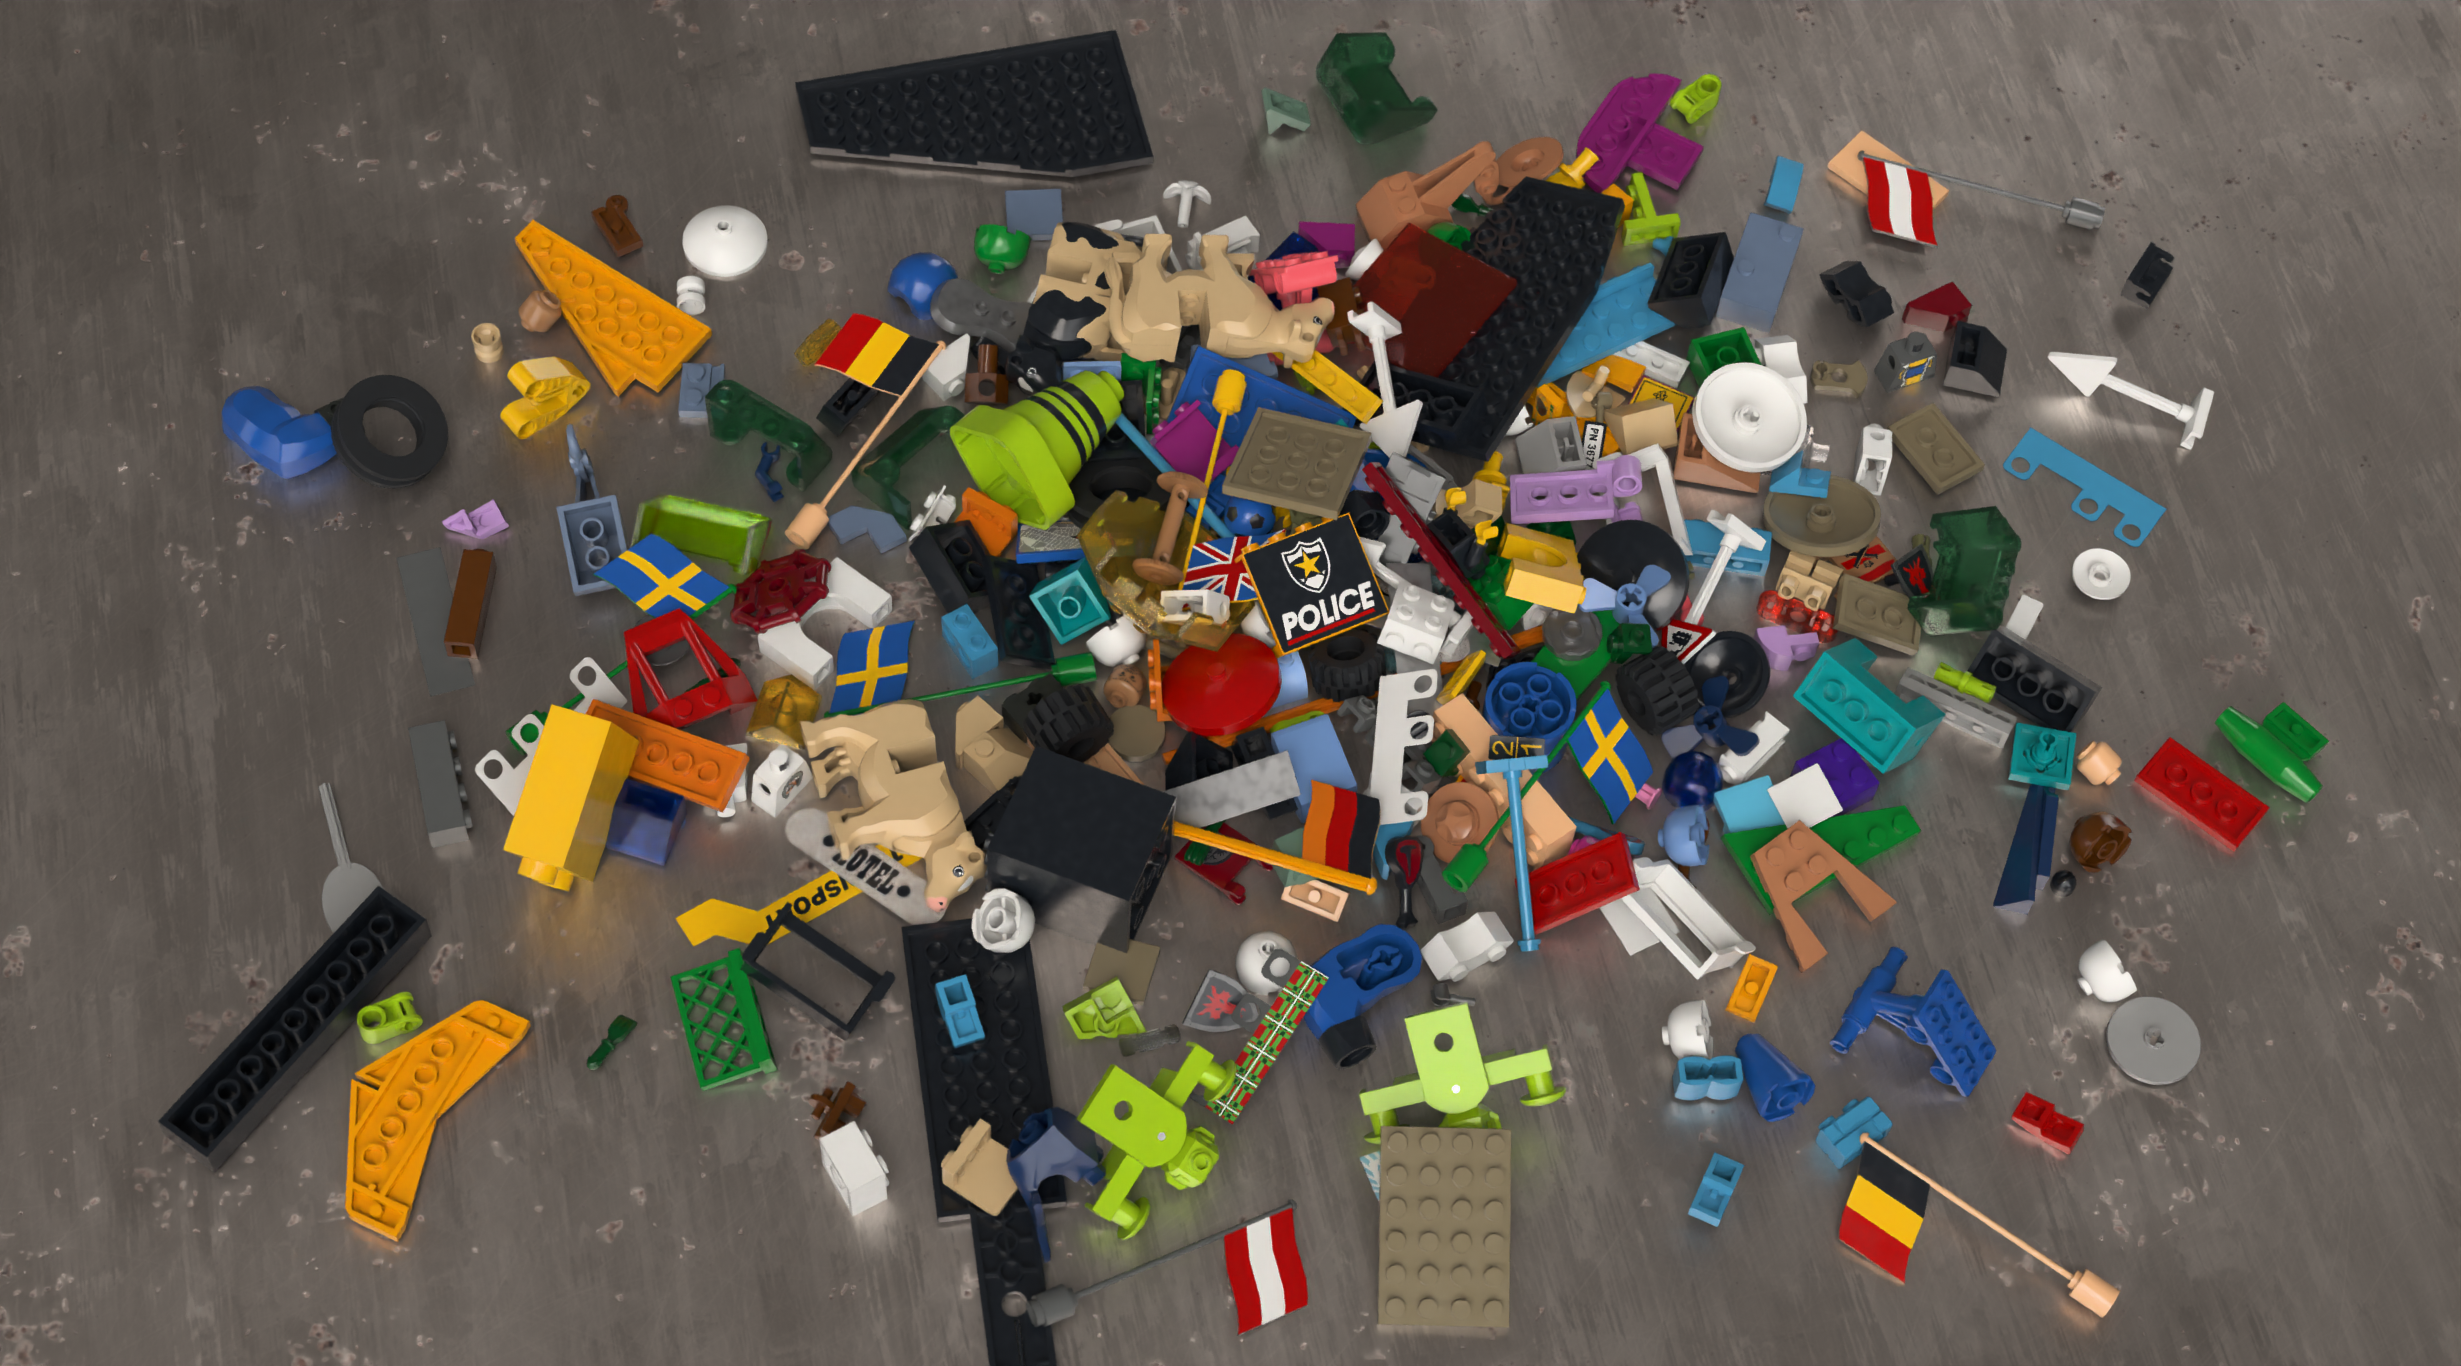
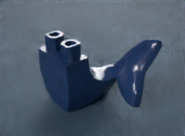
M1058 1106L1030 1115L1023 1122L1025 1126L1019 1134V1141L1012 1139L1006 1157L1009 1173L1029 1207L1045 1263L1051 1261V1251L1042 1200L1038 1193L1040 1183L1047 1177L1059 1174L1065 1175L1074 1182L1083 1178L1091 1186H1094L1106 1175L1105 1167L1099 1163L1104 1157L1103 1149L1096 1144L1095 1132L1077 1121V1117L1074 1114Z

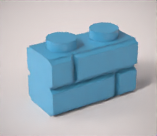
M1867 1096L1860 1102L1857 1099H1853L1842 1109L1843 1114L1836 1119L1830 1116L1818 1126L1820 1131L1816 1138V1144L1825 1154H1828L1829 1159L1838 1169L1843 1168L1862 1154L1864 1143L1861 1144L1859 1140L1862 1133H1869V1138L1879 1142L1889 1134L1893 1126L1892 1121L1883 1111H1880L1879 1106L1871 1097Z

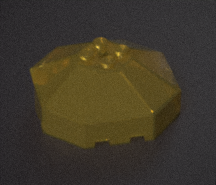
M1116 490L1094 512L1076 535L1099 588L1109 602L1111 609L1126 617L1133 623L1135 629L1141 633H1148L1153 636L1217 652L1254 608V601L1230 603L1229 620H1225L1221 626L1212 624L1214 622L1212 616L1193 612L1184 625L1162 622L1168 614L1164 611L1165 607L1160 604L1161 591L1178 590L1179 583L1175 585H1162L1145 580L1136 574L1132 564L1138 558L1152 559L1166 511L1158 510L1160 508L1159 502L1139 497L1135 503L1126 501L1127 494ZM1185 511L1169 563L1179 568L1180 571H1183L1195 519ZM1200 524L1195 544L1218 539ZM1191 609L1182 610V612L1188 613V611H1191Z

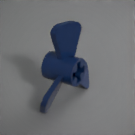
M1725 676L1710 678L1703 683L1702 693L1705 706L1695 713L1694 724L1671 728L1662 733V742L1673 760L1683 761L1703 740L1711 747H1720L1726 744L1737 756L1748 755L1760 743L1756 733L1731 727L1722 714L1721 709L1730 685ZM1712 725H1715V726H1716L1715 728H1713V729H1711V730H1710V728H1709V727H1711Z

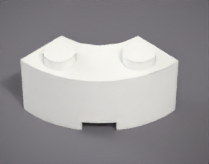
M1788 335L1755 339L1754 350L1761 365H1766V367L1787 379L1798 392L1803 404L1807 403V379L1799 362L1796 341Z
M1477 912L1459 926L1439 932L1420 952L1438 981L1452 979L1453 982L1463 979L1469 971L1489 960L1494 962L1502 958L1507 952L1505 949L1514 940L1496 912Z

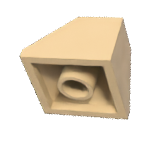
M1008 727L983 732L963 749V767L994 794L1008 783L1009 779H1013L1015 776L1019 777V775L1022 776L1033 750Z

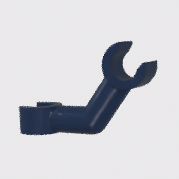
M766 441L761 446L762 458L755 471V476L765 488L769 498L776 502L784 497L780 492L783 488L777 480H773L770 477L768 471L772 462L780 459L781 451L780 445H778L774 452L768 453Z

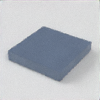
M1061 189L1005 191L1007 232L1015 235L1016 230L1022 231L1030 236L1031 241L1052 240L1056 225L1063 222Z

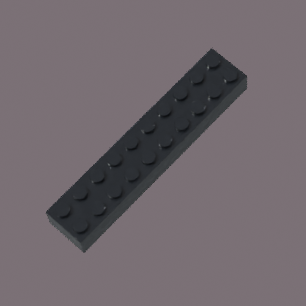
M377 886L159 1119L158 1123L164 1135L211 1171L215 1172L357 1018L359 1011L371 1003L432 935L427 920L383 888Z

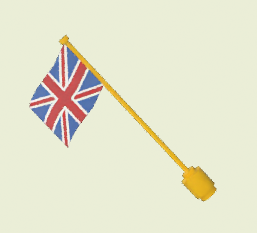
M1227 369L1222 372V375L1218 377L1212 405L1221 414L1204 482L1208 490L1226 417L1240 411L1247 385L1245 375L1236 370ZM1207 496L1200 498L1182 571L1184 577L1179 583L1178 590L1208 589L1229 596L1230 603L1258 600L1243 561L1235 563L1234 559L1242 554V548L1256 542L1259 547L1269 544L1268 538L1282 532L1286 535L1287 530L1283 529L1278 532L1258 536L1227 537L1195 544ZM1187 603L1182 607V610L1190 609Z

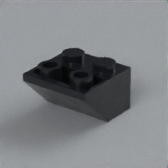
M1958 321L1950 341L1943 385L1999 397L2007 348L1986 327Z

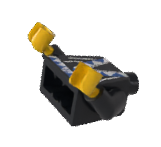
M1461 487L1450 488L1445 492L1447 507L1443 509V513L1427 526L1465 577L1477 580L1484 576L1486 573L1485 567L1490 563V559L1485 552L1488 546L1486 539L1497 537L1498 527H1491L1492 520L1480 522L1475 526V535L1457 515L1458 511L1455 509L1456 505L1466 503L1465 491H1461Z

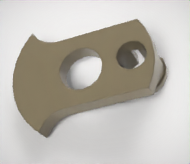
M1818 360L1813 364L1810 380L1813 388L1816 390L1849 392L1858 398L1866 388L1868 376L1865 367L1859 360L1850 365L1828 363L1824 360L1821 363ZM1841 373L1846 377V381L1836 382L1832 379L1831 375Z

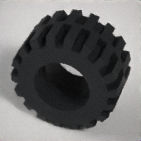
M1353 628L1311 645L1309 662L1312 685L1315 687V691L1318 694H1322V697L1325 699H1333L1334 702L1345 701L1360 695L1365 697L1375 695V691H1379L1380 676L1387 675L1384 647L1377 643V635L1368 633V630L1365 629L1357 630V628Z

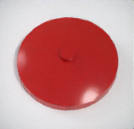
M1243 634L1211 636L1186 648L1170 664L1162 682L1163 703L1171 719L1188 732L1192 731L1202 736L1232 734L1260 720L1274 705L1282 685L1280 666L1273 651L1265 643L1254 637Z

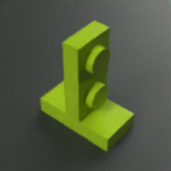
M1643 172L1632 173L1630 184L1626 186V194L1634 200L1633 219L1624 221L1621 234L1623 246L1653 242L1655 238L1665 239L1668 236L1677 238L1681 223L1679 214L1656 216Z

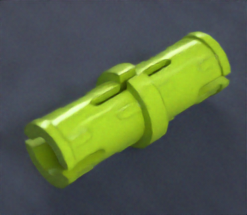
M1943 662L1940 663L1934 675L1935 680L1958 689L1957 692L1972 695L1988 704L1996 691V686L1973 677V673L1968 671L1964 673Z

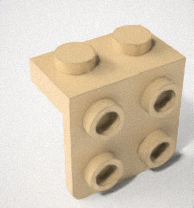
M979 1119L974 1127L970 1125L964 1131L960 1139L961 1144L955 1152L951 1150L943 1159L941 1164L943 1184L990 1215L996 1216L1002 1211L1018 1188L1008 1170L1006 1162L1008 1149L991 1138V1125Z

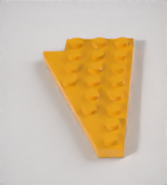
M532 220L515 237L516 246L544 288L552 292L560 300L563 317L616 396L619 397L635 379L654 391L659 392L682 368L683 363H687L712 336L711 328L538 222Z

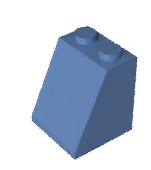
M1328 714L1271 733V745L1275 754L1288 750L1301 793V795L1293 797L1298 807L1295 813L1301 824L1306 822L1312 800L1311 780L1357 793V783Z

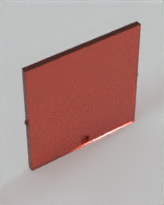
M1408 223L1368 270L1364 271V274L1353 287L1359 286L1363 298V303L1359 304V309L1364 308L1365 312H1367V303L1374 302L1401 324L1402 333L1385 341L1388 361L1406 370L1438 377L1515 288L1517 280L1421 228ZM1366 335V338H1364L1365 348L1373 352L1372 344Z

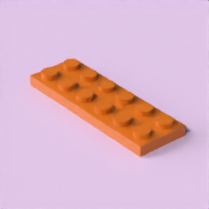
M595 699L592 700L586 712L587 715L614 723L639 740L627 778L722 813L750 760L746 753Z

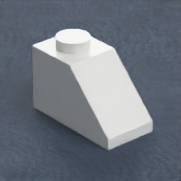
M966 333L948 345L945 350H941L922 375L923 380L943 401L951 396L959 395L965 388V377L969 371L971 356L970 336Z

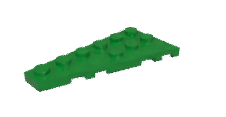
M1905 805L1829 817L1810 827L1814 833L1856 868L1921 832V829ZM1784 824L1723 834L1720 839L1768 914H1773V908L1775 907L1768 892H1765L1750 856L1788 828ZM1834 873L1830 874L1795 901L1834 881L1837 877Z

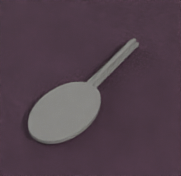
M322 783L318 788L338 866L331 871L325 881L322 891V907L327 924L334 933L377 886L383 887L372 871L363 865L350 862L331 784Z

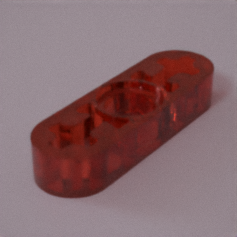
M1774 590L1764 591L1758 599L1756 610L1763 619L1780 626L1785 625L1787 629L1799 634L1817 632L1819 642L1830 643L1837 637L1839 630L1833 629L1834 615L1820 609L1813 611L1806 608L1804 602L1794 598L1787 600L1778 596V592ZM1769 602L1775 603L1772 609L1766 607ZM1784 607L1787 608L1785 615L1781 614ZM1794 611L1801 612L1805 615L1806 620L1803 622L1794 621L1790 613ZM1811 618L1815 619L1812 627L1809 626ZM1824 624L1830 626L1827 632L1821 630Z

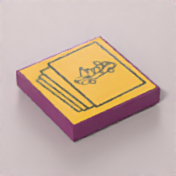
M1643 375L1628 405L1652 398L1672 403L1678 434L1683 413L1690 412L1695 397Z

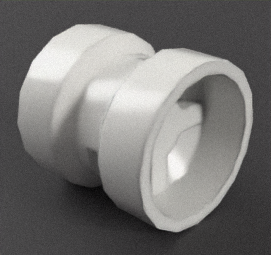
M696 276L680 278L676 283L677 294L679 295L677 298V308L690 316L701 314L705 310V298L703 297L705 282Z

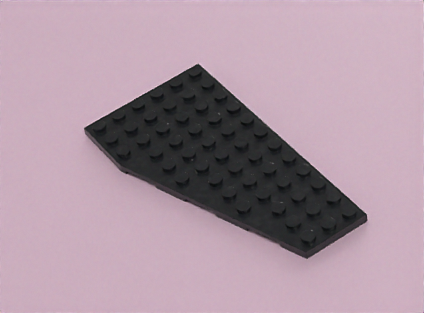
M1116 30L795 82V89L811 154L1077 177L1153 164L1154 156Z

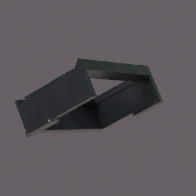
M787 902L765 933L758 932L742 954L744 964L740 970L845 1041L871 1003L882 1000L895 981V975L886 970L882 976L790 913L789 910L792 904ZM781 925L872 987L847 1024L755 962Z

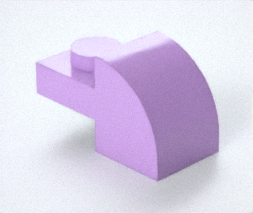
M1785 625L1756 628L1753 637L1765 650L1770 668L1780 671H1788L1791 661L1794 659L1805 661L1814 657L1819 645L1817 632L1788 635Z

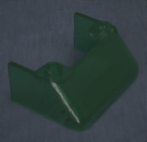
M940 406L919 410L856 464L851 471L854 487L884 512L892 514L896 521L909 531V527L912 524L911 502L892 487L900 478V467L941 432L950 434V428L965 415L953 406Z

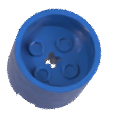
M1536 662L1515 663L1503 668L1495 675L1486 691L1481 715L1499 736L1545 739L1544 755L1548 756L1573 724L1577 707L1576 695L1569 681L1560 672L1556 674L1547 668L1537 666ZM1567 742L1543 773L1551 770L1561 761L1567 749ZM1530 769L1529 771L1533 775L1537 769Z

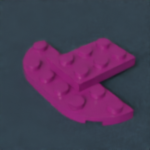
M1649 73L1648 77L1633 79V76L1629 77L1612 88L1580 134L1576 149V158L1586 147L1599 158L1582 176L1583 180L1592 190L1602 193L1616 182L1626 166L1643 172V174L1676 190L1679 189L1701 156L1704 146L1656 124L1680 88L1681 79L1665 74Z

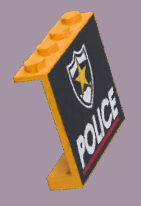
M1349 513L1339 516L1337 520L1322 517L1323 523L1313 526L1311 522L1294 528L1296 533L1287 537L1284 532L1268 538L1269 544L1259 547L1257 542L1242 548V554L1234 559L1235 563L1240 561L1244 563L1277 644L1271 648L1276 659L1389 614V609Z

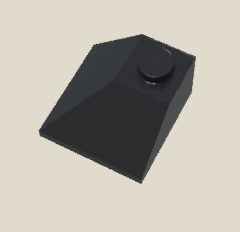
M1192 731L1187 733L1165 770V790L1233 769V752Z

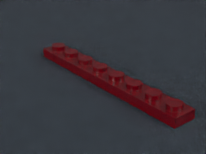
M1379 462L1367 464L1362 470L1367 476L1365 481L1374 492L1378 491L1384 498L1382 503L1386 510L1393 516L1396 514L1402 522L1400 525L1401 530L1408 538H1414L1420 546L1418 548L1419 554L1426 562H1432L1438 570L1435 572L1437 578L1443 585L1450 586L1455 593L1453 596L1455 602L1461 609L1468 610L1473 617L1471 619L1473 626L1481 634L1485 633L1491 641L1489 647L1494 654L1504 659L1515 657L1521 652L1519 647Z

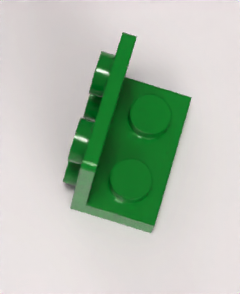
M1122 353L1121 381L1142 380L1143 396L1147 397L1146 430L1147 434H1152L1153 424H1159L1162 367H1156V360L1142 362L1130 357L1127 353Z

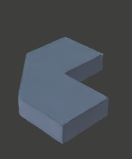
M852 505L828 517L829 522L827 525L841 545L866 532L881 554L907 541L906 534L892 514Z

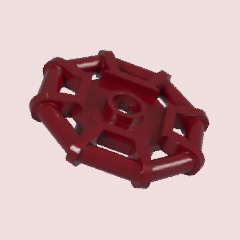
M796 549L792 554L770 561L764 559L760 562L761 565L742 583L735 585L737 592L734 594V605L730 612V618L735 624L746 625L754 629L758 634H764L768 629L794 621L796 624L802 621L801 617L820 599L827 597L829 593L827 581L828 573L831 571V564L825 558H817L807 554L804 549ZM816 576L815 582L810 581L811 578ZM758 611L756 616L751 615V613Z

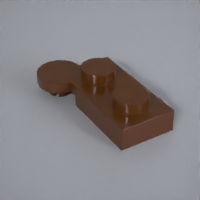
M613 195L607 199L606 207H600L591 211V215L595 224L619 258L643 247V241L625 214L628 210L627 199L621 195Z

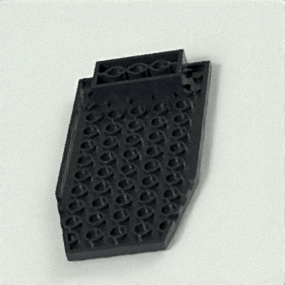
M1526 176L1502 199L1503 204L1499 208L1491 209L1484 216L1485 221L1477 229L1473 227L1469 230L1471 233L1470 241L1465 240L1461 243L1462 251L1460 253L1457 246L1452 248L1449 259L1452 262L1448 263L1447 260L1443 259L1439 264L1441 267L1440 271H1435L1437 277L1434 289L1432 291L1424 290L1420 292L1400 322L1402 333L1389 338L1385 344L1396 408L1416 400H1420L1423 403L1411 441L1485 462L1489 461L1596 296L1625 208L1623 198ZM1432 278L1428 280L1426 285L1432 281ZM1374 361L1360 383L1381 399ZM1383 404L1379 406L1370 419L1384 413ZM1357 418L1354 425L1360 427V424L1363 422Z

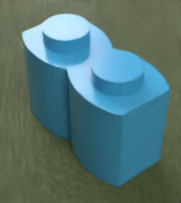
M1690 1056L1678 1060L1672 1076L1674 1096L1687 1101L1698 1100L1705 1096L1717 1100H1726L1737 1096L1743 1082L1741 1059L1734 1056H1717L1708 1060L1703 1057Z

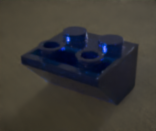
M626 779L614 804L606 848L665 865L687 815L684 796Z

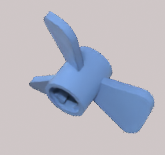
M1648 565L1643 569L1636 584H1625L1618 591L1593 578H1587L1583 581V586L1586 587L1585 599L1582 605L1578 604V607L1583 612L1612 610V615L1619 624H1649L1642 615L1647 597L1670 582L1671 575L1668 571L1656 565ZM1630 602L1628 607L1625 606L1623 603ZM1650 626L1652 648L1658 645L1659 638Z

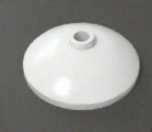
M731 205L715 206L698 213L687 224L682 240L684 253L688 261L701 272L718 277L736 276L749 271L761 261L768 244L766 228L762 221L751 211Z

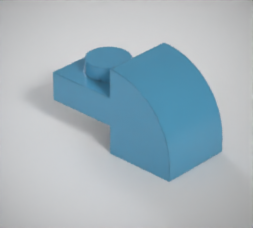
M966 974L936 983L935 991L943 1021L946 1023L953 1047L957 1048L985 1039Z
M1714 1152L1688 1214L1718 1227L1744 1165Z

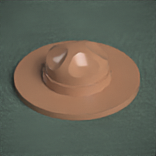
M1536 137L1512 146L1496 161L1499 171V184L1504 187L1514 188L1526 176L1542 180L1551 174L1561 163L1564 156L1561 143L1550 137Z
M1466 782L1447 784L1438 789L1428 800L1427 815L1421 820L1422 836L1431 839L1434 844L1433 854L1437 858L1450 863L1464 844L1475 843L1479 845L1499 820L1498 810L1491 796L1479 786ZM1498 831L1484 848L1486 853L1494 844Z

